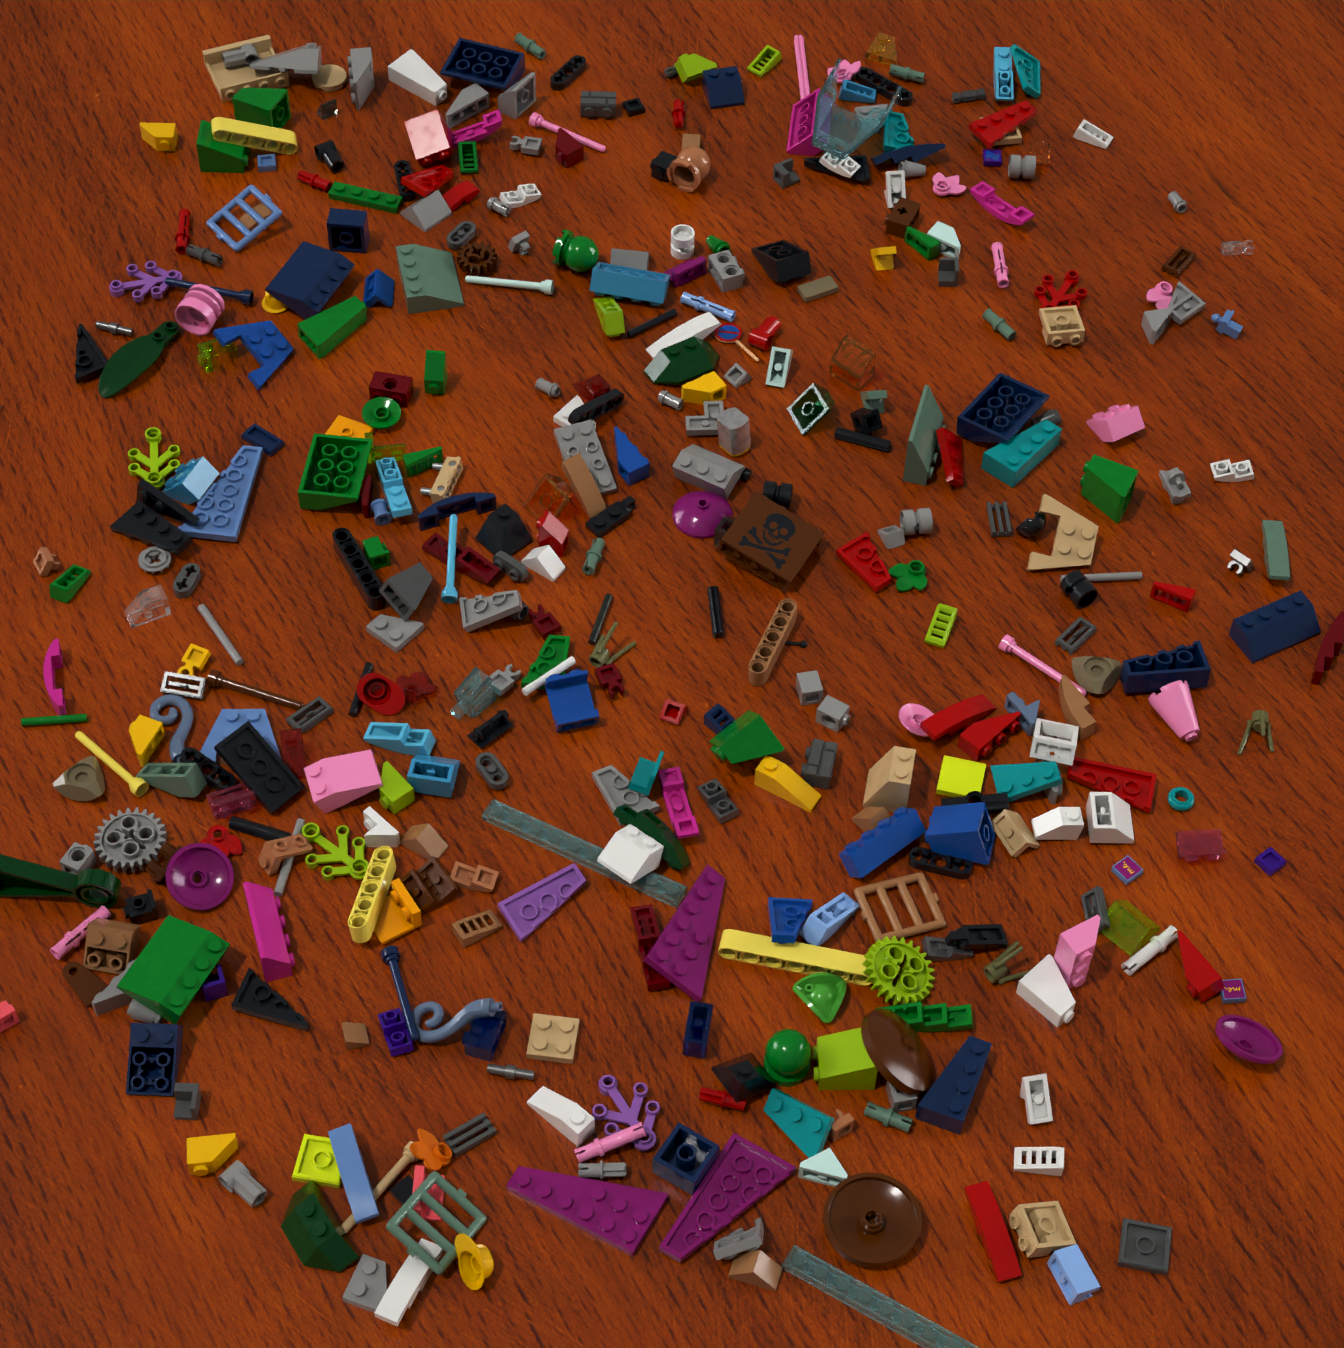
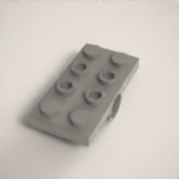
M592 420L554 429L553 433L563 461L580 453L595 480L601 496L616 492L617 487Z

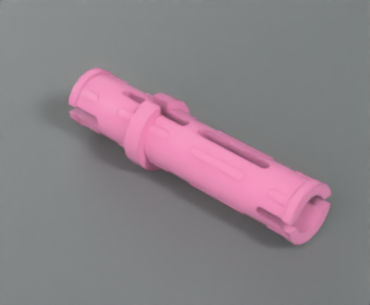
M995 242L991 246L995 265L994 275L997 277V286L999 288H1006L1009 286L1007 276L1009 271L1005 264L1003 244Z
M102 905L74 930L66 932L64 938L50 948L51 954L60 960L73 947L77 948L86 937L87 929L84 930V928L88 926V923L96 918H110V911ZM76 935H78V936H77L74 940H72L68 945H65V944L68 943L71 939H73Z
M639 1122L602 1139L595 1138L594 1142L578 1149L576 1148L574 1151L577 1154L579 1163H582L599 1155L603 1157L606 1152L647 1135L642 1122Z

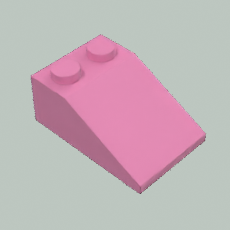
M372 750L324 758L304 768L313 802L325 814L383 786Z

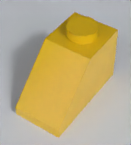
M140 122L142 139L157 151L176 150L178 140L176 123Z
M139 714L137 719L130 724L129 733L139 764L144 767L164 738L165 731L162 722Z
M236 1133L187 1138V1166L190 1175L205 1176L208 1173H215L238 1149Z

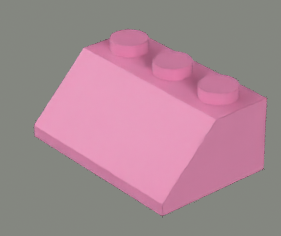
M1099 915L1060 934L1054 961L1069 989L1073 986L1079 987L1086 981L1096 945L1101 919Z

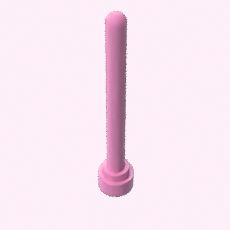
M533 112L529 119V125L535 128L544 127L555 133H558V129L562 128L544 120L542 115ZM564 129L579 143L600 152L606 151L604 145Z
M1008 634L1003 637L998 646L1000 650L1005 653L1013 652L1060 683L1062 674L1017 646L1013 637ZM1071 681L1083 696H1086V690Z

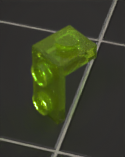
M217 339L197 344L199 355H196L199 366H203L206 373L212 372L211 357L237 350L236 341L224 347Z
M372 432L364 433L366 439H373ZM373 442L368 464L375 463L376 460L386 457H395L396 461L403 460V454H407L406 444L374 446Z

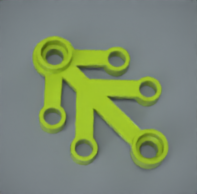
M151 427L145 431L146 441L150 444V458L140 453L137 448H132L128 451L130 461H139L150 468V472L140 468L138 463H131L128 466V470L131 476H140L157 489H160L165 484L164 478L172 472L176 473V468L181 464L179 460L173 459L160 472L159 468L170 458L179 457L181 452L178 445H171L158 458V444L162 439L161 431L156 427Z
M307 823L302 827V834L309 843L315 842L330 853L323 855L308 854L305 858L308 868L315 869L319 864L342 862L346 866L334 868L330 865L324 866L321 870L322 878L326 881H331L335 876L350 875L356 880L364 878L369 862L364 859V850L366 848L364 838L356 837L353 839L352 846L355 851V859L348 855L347 839L350 836V832L346 825H340L336 829L339 848L320 835V829L316 823Z

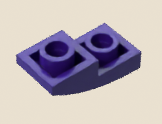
M400 1008L377 1014L391 1057L413 1051V1043Z

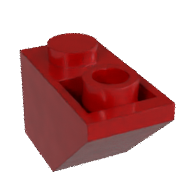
M545 510L543 517L537 521L536 529L539 530L537 542L539 547L550 545L558 557H563L569 544V530L550 511Z

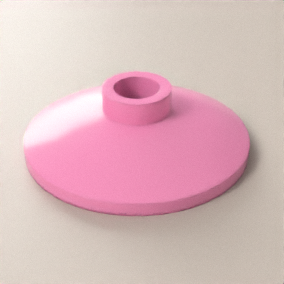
M909 703L903 705L899 711V719L903 726L916 735L928 736L920 728V724L934 714L919 704Z

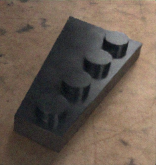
M138 501L110 526L112 532L124 533L126 537L138 538L143 543H152L157 548L177 555L193 542L189 535L141 501Z

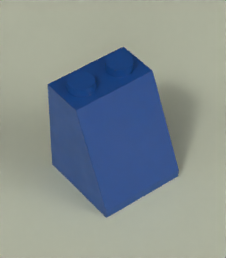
M985 802L934 806L932 816L929 817L928 830L925 831L926 843H929L931 850L938 854L954 856L983 865H988L990 862L996 833Z

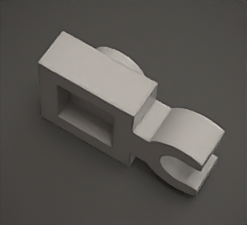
M512 136V142L509 143L511 150L521 149V153L537 156L543 144L542 138L525 136L524 139Z
M509 664L504 672L498 669L486 678L484 686L497 695L502 696L514 686V682L520 678L521 671L511 672L513 665Z

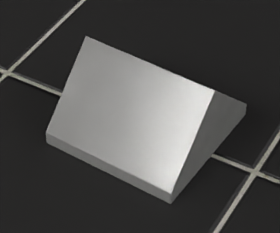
M436 190L426 198L422 197L401 211L400 215L422 231L427 232L451 216L452 212L440 191Z
M611 249L610 264L648 271L650 252Z

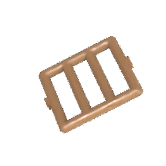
M922 872L854 889L855 897L862 910L861 918L863 922H867L875 942L878 939L882 941L885 936L889 940L893 936L901 939L902 937L905 938L946 926V921L938 906L939 898L936 893H932ZM918 882L935 921L923 923L906 884ZM898 888L915 926L902 928L886 893V889ZM877 892L894 931L881 933L865 897L866 894Z

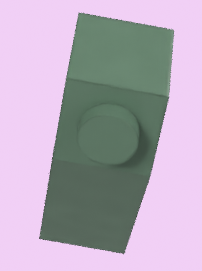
M147 763L135 776L143 778L153 787L178 797L194 798L207 785L197 763Z

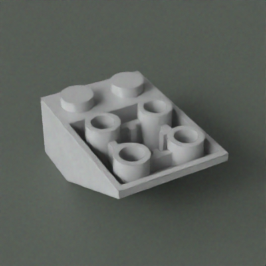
M371 47L350 49L351 56H347L348 67H351L348 68L351 92H354L351 93L352 104L356 103V111L360 110L375 87Z

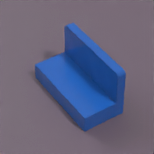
M378 268L365 278L363 302L369 308L377 301H380L390 308L393 304L394 280Z

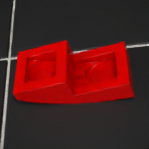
M466 180L454 186L442 196L451 212H453L463 201L468 204L480 190L470 181Z

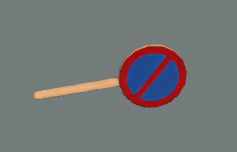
M724 323L715 329L714 333L717 340L724 343L735 342L756 362L759 361V358L739 341L742 337V329L738 325Z

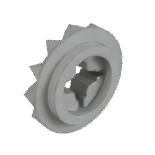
M157 546L143 550L138 557L140 568L145 573L150 571L153 575L156 571L162 573L164 568L168 569L169 563L172 562L170 552L157 548ZM157 559L159 560V562H154V563L151 562V560H154V561L157 560Z

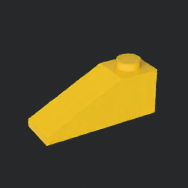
M766 755L755 769V785L810 813L821 799L822 795L791 768L769 755Z

